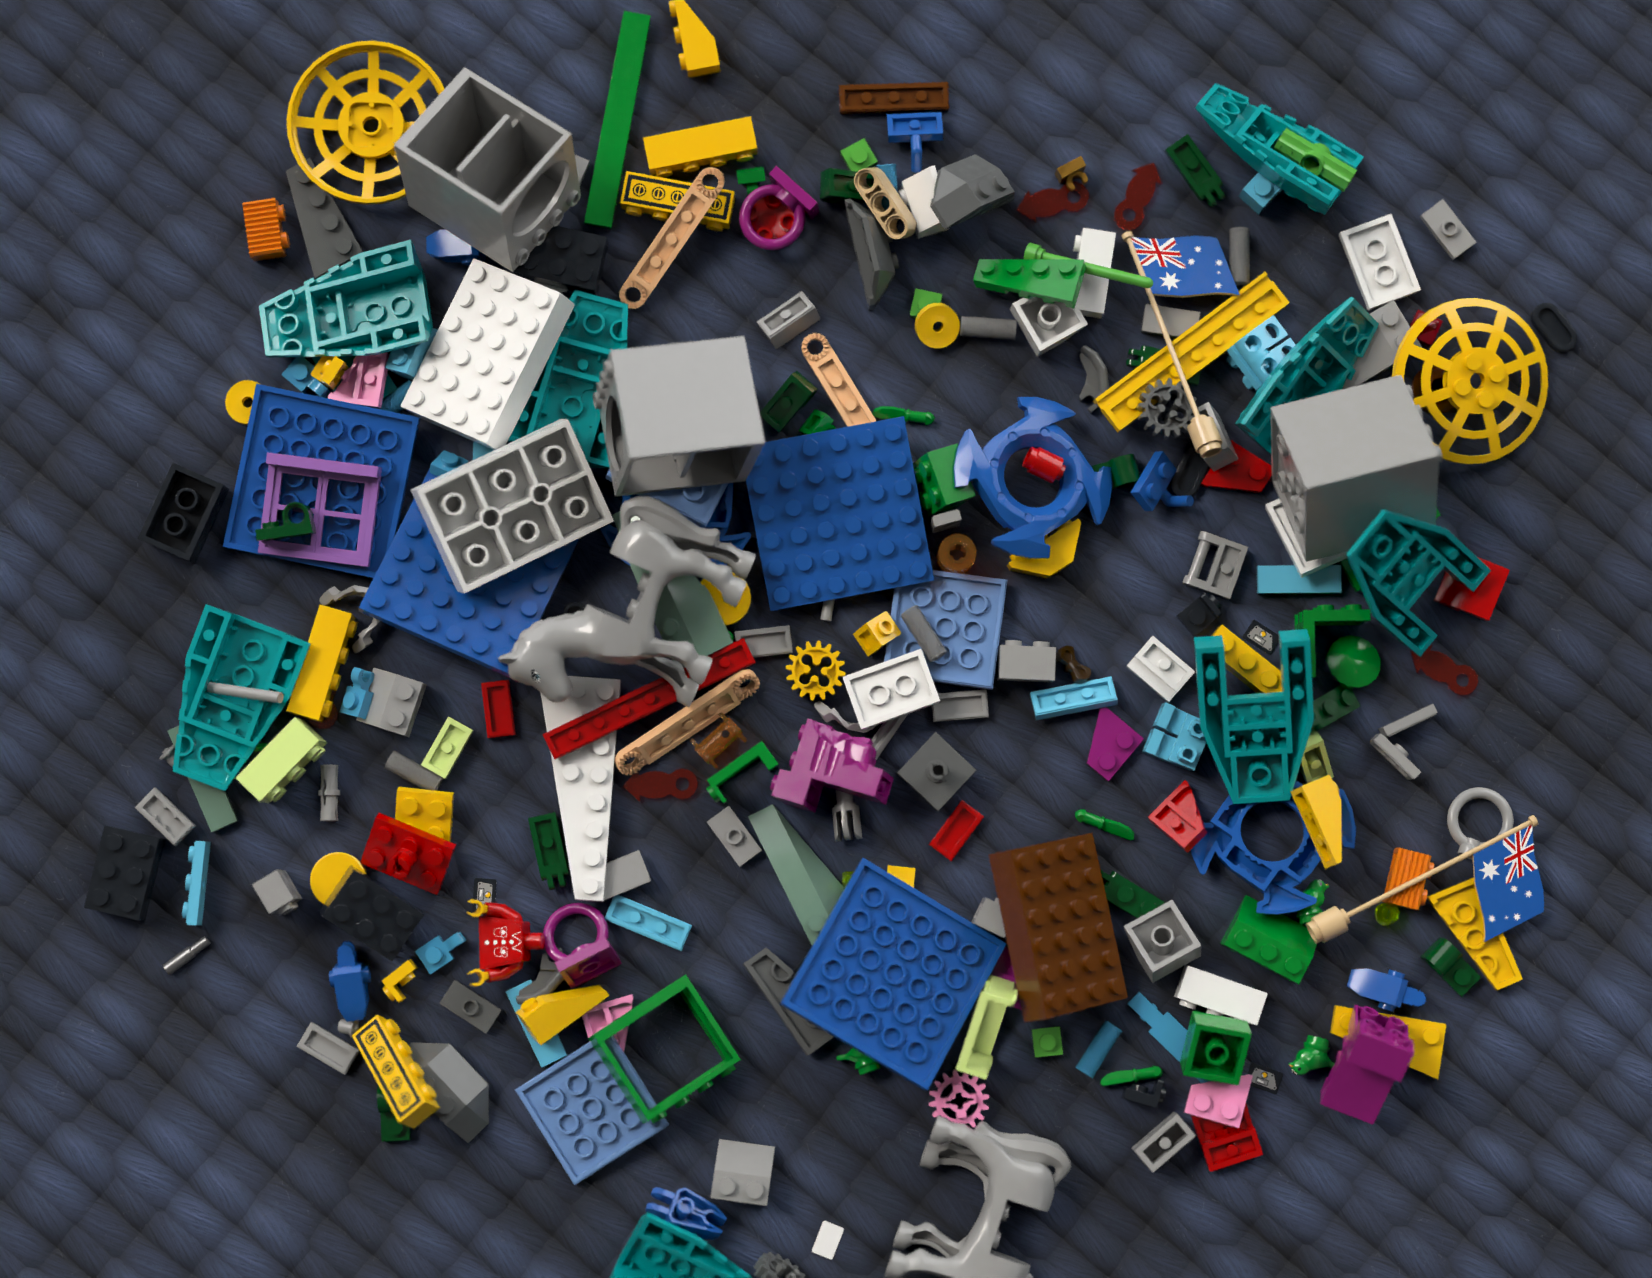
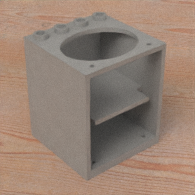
M465 67L394 144L408 205L511 272H514L519 265H523L527 261L530 252L536 245L539 246L543 243L549 230L562 221L564 213L570 206H575L581 196L572 134Z
M744 336L610 351L607 361H604V370L600 372V382L596 384L597 391L593 393V403L595 409L600 411L615 497L746 481L765 444Z
M1401 375L1271 407L1272 483L1306 562L1349 551L1382 510L1436 525L1439 462L1442 461L1440 447L1438 445L1434 446L1432 442L1430 426L1424 425L1420 405H1415L1413 401L1414 397L1411 386L1405 384Z

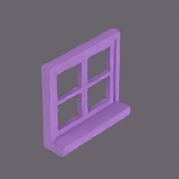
M267 452L266 464H269L261 529H263L262 523L277 521L278 510H284L287 506L279 504L283 473L319 478L315 509L310 508L314 514L316 534H311L310 545L275 540L259 541L258 553L370 567L382 468ZM329 479L365 484L361 515L325 510ZM296 508L293 510V512L304 513L301 508ZM325 516L360 520L356 551L321 547Z

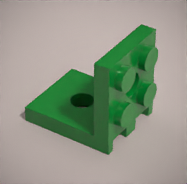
M1360 604L1345 605L1340 610H1334V605H1318L1313 610H1302L1298 615H1294V630L1307 629L1312 679L1316 677L1315 626L1362 625L1370 621V609H1362Z

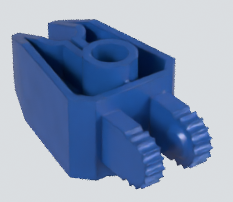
M446 229L438 230L426 237V253L430 254L431 257L445 262H462V265L470 266L473 258L482 262L485 261V254Z
M347 940L343 941L337 949L338 963L335 964L333 970L329 971L330 986L335 987L338 1009L346 1022L363 1020L366 1016L369 1003L368 983L371 982L370 967L365 966L364 960L358 961L355 944Z
M1372 969L1351 970L1347 987L1359 996L1378 1001L1379 1008L1394 1012L1395 1007H1401V1003L1419 1007L1425 1004L1424 1002L1426 1001L1423 992L1407 986L1408 980L1404 979L1405 974L1390 969L1388 974Z
M660 1187L653 1188L652 1197L670 1206L666 1208L655 1203H648L645 1210L647 1213L686 1230L702 1240L718 1239L722 1230L712 1224L723 1226L727 1218L716 1205L686 1187L677 1190L676 1193Z

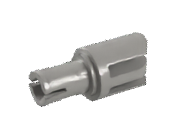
M836 790L837 804L832 808L835 842L842 841L840 816L845 840L853 839L851 814H853L855 836L857 839H862L859 805L853 803V795Z

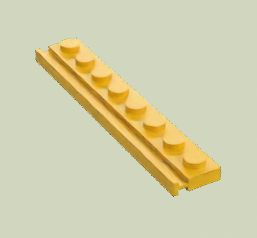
M1266 272L1238 291L1240 297H1230L1172 341L1186 380H1189L1226 352L1242 337L1290 303L1273 281L1271 282ZM1167 345L1093 401L1099 406L1101 412L1117 433L1143 413V411L1136 410V407L1139 403H1142L1139 397L1142 393H1146L1145 389L1149 384L1155 388V382L1158 379L1162 381L1163 385L1168 378L1172 379V385L1175 386L1181 381ZM1151 399L1152 405L1157 404V400Z

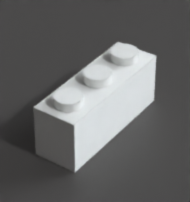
M1083 228L1081 236L1076 235L1073 251L1078 252L1077 259H1084L1085 262L1111 268L1116 233ZM1084 274L1076 302L1083 316L1102 318L1109 279Z
M1184 965L1174 997L1181 999L1179 1004L1195 1010L1196 1006L1199 1005L1207 1008L1206 1013L1219 1016L1225 1014L1235 1019L1245 1020L1248 1022V1025L1250 1023L1257 1025L1268 993Z

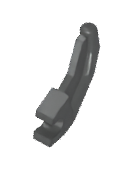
M1084 345L1080 348L1079 358L1087 376L1078 399L1082 401L1086 397H1090L1094 401L1109 389L1108 371L1100 355L1087 345ZM1094 403L1087 410L1091 414L1099 406Z
M547 953L542 954L537 979L521 989L519 995L516 996V1001L519 1005H522L530 998L553 993L564 980L555 962L549 961Z

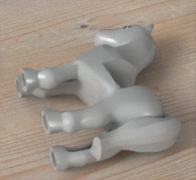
M649 496L635 497L625 501L621 506V531L618 533L610 551L611 554L649 571L648 574H642L637 588L641 591L638 599L632 598L627 608L626 616L629 619L627 620L609 611L587 604L584 611L536 621L520 633L511 652L499 657L500 662L508 664V672L513 680L535 687L549 701L555 703L562 702L572 695V683L565 671L564 658L588 657L609 664H634L654 672L673 686L677 702L689 708L699 684L702 685L707 676L712 658L699 655L694 645L687 641L673 642L655 638L654 622L663 589L675 577L691 575L711 582L721 591L724 602L733 607L737 606L746 586L745 579L753 565L756 554L742 551L731 543L720 542L719 530L698 527L677 509ZM633 516H637L641 519L630 522ZM709 558H713L715 560L724 562L728 565L716 564L712 562ZM683 666L688 670L691 678H687Z
M938 1115L930 1140L926 1142L919 1167L932 1170L942 1164L959 1165L971 1170L983 1182L985 1202L971 1231L960 1242L946 1236L933 1223L925 1221L920 1225L913 1226L909 1222L901 1220L892 1248L904 1250L911 1245H927L936 1249L945 1257L933 1255L920 1248L908 1255L893 1250L884 1278H902L909 1273L915 1272L936 1275L942 1278H1034L1029 1274L1031 1265L1014 1257L991 1250V1248H997L1001 1232L998 1229L1000 1220L1005 1222L1008 1216L1010 1205H1008L1007 1199L1038 1210L1049 1211L1056 1185L1071 1169V1161L1066 1152L1058 1143L1030 1134L998 1132L984 1121L979 1122L973 1130L965 1123L951 1122L947 1118ZM1050 1165L1055 1168V1173L1053 1175L1052 1171L1048 1168V1166Z

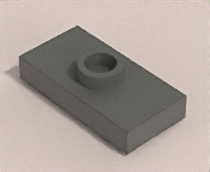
M456 979L439 1003L486 1034L502 1011V1009Z

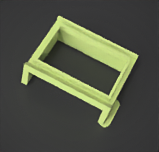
M990 974L981 991L956 1070L983 1079L987 1078L993 1061L991 1053L1007 1006H1014L1017 997V989H1014L1015 982Z

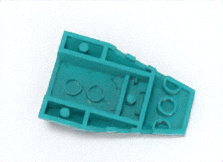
M1215 83L1195 107L1204 120L1254 170L1284 190L1288 196L1299 199L1307 204L1311 210L1325 215L1342 191L1273 150L1283 131L1288 128L1313 144L1321 143L1326 145L1331 155L1354 169H1357L1364 156L1313 126L1308 125L1305 129L1295 124V118L1285 115L1284 119L1270 113V107L1264 104L1256 107L1248 103V97ZM1311 157L1315 162L1319 163L1316 158Z
M407 240L359 253L351 257V261L344 265H336L328 269L329 272L323 276L305 281L302 287L294 291L290 289L259 305L266 357L378 355L428 342L433 328L426 278L413 242Z
M574 290L569 300L575 306L508 442L511 443L557 420L568 419L589 467L610 469L600 411L594 407L593 393L597 391L596 384L600 382V372L604 370V361H607L610 351L627 349L628 304Z
M1350 297L1311 329L1281 360L1257 390L1235 425L1257 445L1271 454V407L1342 390L1346 380H1352L1356 372L1353 366L1358 357L1363 358L1379 323L1354 298Z
M206 604L185 660L186 671L182 686L183 696L179 711L180 722L176 737L173 772L226 791L292 696L311 643L241 615ZM209 682L282 692L284 698L282 703H273L208 693L207 685Z
M646 1213L641 1216L619 1255L609 1278L753 1277L700 1237L650 1213Z

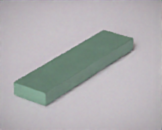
M179 726L168 730L174 747ZM188 777L211 832L218 831L239 821L226 791Z

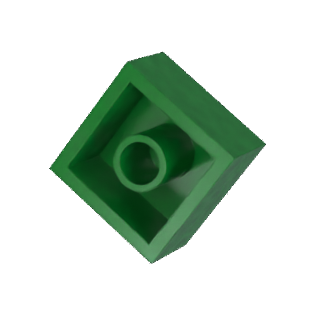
M958 444L927 452L913 462L916 484L920 492V504L926 510L928 517L958 508L976 496L971 481H969L966 487L955 488L953 467Z
M1192 1011L1180 1059L1183 1075L1239 1085L1252 1034L1248 1022Z

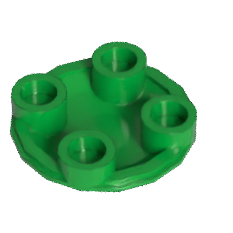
M1349 635L1339 638L1331 645L1325 656L1331 674L1345 689L1350 690L1352 688L1368 686L1377 678L1380 672L1381 660L1376 648L1369 641L1358 636Z

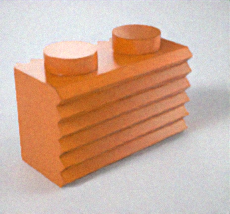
M276 198L242 203L251 259L258 261L285 257V249L290 248L288 233L283 232L282 222L286 221L284 206L279 205Z
M1395 848L1384 893L1434 869V863L1430 862L1431 855L1403 848ZM1426 879L1382 902L1419 910L1420 905L1424 906L1427 899L1428 890L1424 889Z

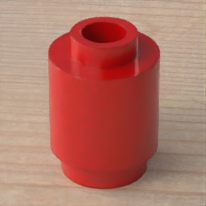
M1031 447L1022 464V467L1026 468L1028 473L1049 483H1053L1055 479L1059 481L1066 469V466L1063 465L1064 459L1041 447L1037 449Z

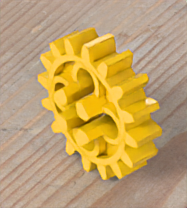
M807 641L805 650L797 646L796 651L798 655H789L793 665H786V670L792 671V674L787 676L786 679L787 681L794 680L795 684H793L791 689L792 691L798 688L801 689V698L808 693L810 694L811 701H814L815 695H820V698L825 700L826 692H829L831 695L835 694L834 685L842 686L838 677H844L846 672L840 671L839 667L845 665V662L837 661L836 658L840 652L836 651L832 654L830 652L831 644H828L824 649L821 648V641H817L816 647H812L810 642ZM803 656H811L815 667L820 665L823 658L828 657L831 659L832 664L829 667H823L820 671L823 677L829 679L830 683L828 686H821L816 675L811 677L808 684L800 683V676L808 675L811 671L809 665L802 663Z

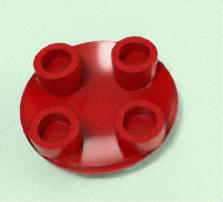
M766 196L758 200L753 206L750 214L751 225L761 237L778 239L786 235L792 228L794 212L787 209L775 196Z

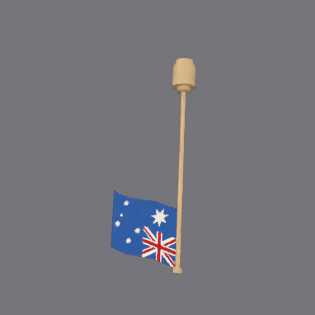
M1127 231L1122 234L1123 241H1127L1139 274L1153 280V286L1149 289L1145 288L1195 416L1191 419L1187 430L1197 453H1200L1201 458L1213 457L1222 451V439L1213 417L1199 414L1154 296L1184 298L1221 294L1240 297V294L1217 238L1207 236H1186L1166 239L1137 238L1133 236L1132 231Z
M1532 815L1528 817V821L1347 913L1343 908L1339 910L1334 906L1312 917L1311 921L1306 923L1307 930L1316 944L1321 941L1325 943L1348 931L1349 917L1472 856L1474 885L1483 916L1485 942L1544 912L1543 886L1534 855L1532 828L1538 825V821Z

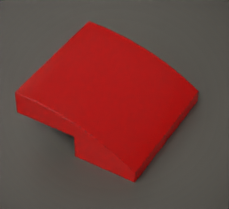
M1479 558L1491 571L1474 592L1452 578L1445 571L1433 601L1456 611H1463L1484 621H1489L1510 570Z
M1245 1104L1239 1128L1190 1115L1210 1172L1263 1155L1247 1104Z

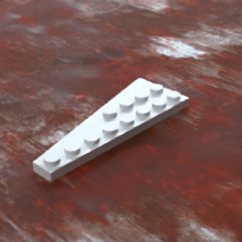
M568 676L572 683V695L558 703L549 701L541 693L547 732L619 698L621 680ZM617 731L557 760H554L551 754L575 900L604 902Z

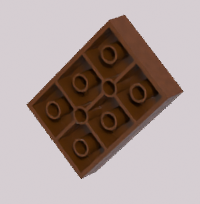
M1093 833L989 854L1024 1022L1048 1019L1128 998Z

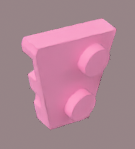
M390 354L356 356L353 360V365L341 377L343 379L334 393L331 392L328 395V399L381 409L388 372L385 366Z
M633 994L597 1004L583 1014L582 1018L588 1038L632 1010ZM629 1025L613 1035L623 1051L625 1050Z
M1253 1075L1241 1076L1239 1085L1217 1081L1191 1085L1184 1113L1239 1128Z

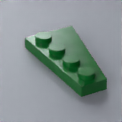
M979 259L973 281L977 288L1005 294L1009 291L1019 294V297L1029 299L1031 296L1042 298L1043 302L1054 304L1057 301L1065 303V306L1075 309L1086 264L1084 259Z

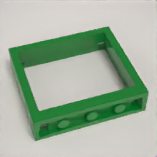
M686 974L588 1038L643 1124L650 1120L655 1124L667 1116L666 1109L672 1105L676 1109L691 1100L688 1096L696 1089L699 1093L703 1092L713 1085L711 1079L718 1074L722 1078L736 1069L733 1064L741 1060ZM679 992L723 1061L648 1110L604 1041Z

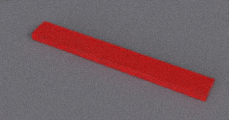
M744 638L708 655V657L712 658V663L702 685L699 684L697 692L756 664ZM683 667L687 678H691L688 670ZM661 677L542 735L554 760H557L677 702L673 686Z

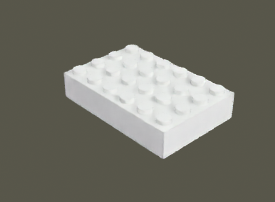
M473 258L400 406L416 417L490 449L496 450L506 445L575 304L558 291Z
M568 419L557 420L411 489L457 592L466 593L614 521Z

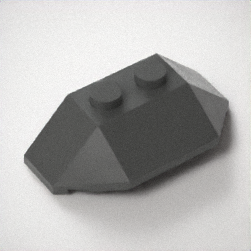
M974 154L942 167L938 171L934 187V198L931 200L930 207L943 228L948 229L1013 201L1015 191L1000 168Z
M845 199V212L868 309L871 311L876 308L893 281L895 269L899 268L896 252L891 253L889 243L893 242V238L886 234L874 214L855 201Z
M410 1043L412 1059L424 1071L423 1079L436 1093L435 1100L440 1108L434 1113L447 1127L469 1143L489 1124V1084L450 1043Z

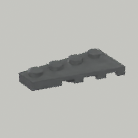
M310 158L306 159L312 169L315 168ZM298 164L286 170L314 278L317 279L328 273V269L336 265H344L351 261V257L363 251L333 197L313 183Z
M764 948L742 964L806 1056L834 1037L780 1005L796 974L768 948Z

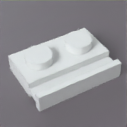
M1154 636L1146 642L1126 666L1167 702L1171 701L1195 672Z

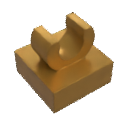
M1082 156L1062 165L1055 172L1058 182L1066 181V186L1071 192L1075 189L1072 183L1073 178H1079L1083 185L1088 182V178L1083 172L1086 164Z

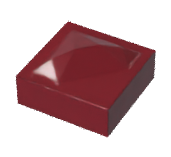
M1418 309L1411 321L1410 327L1425 312ZM1438 318L1434 319L1418 335V341L1431 347L1443 321Z

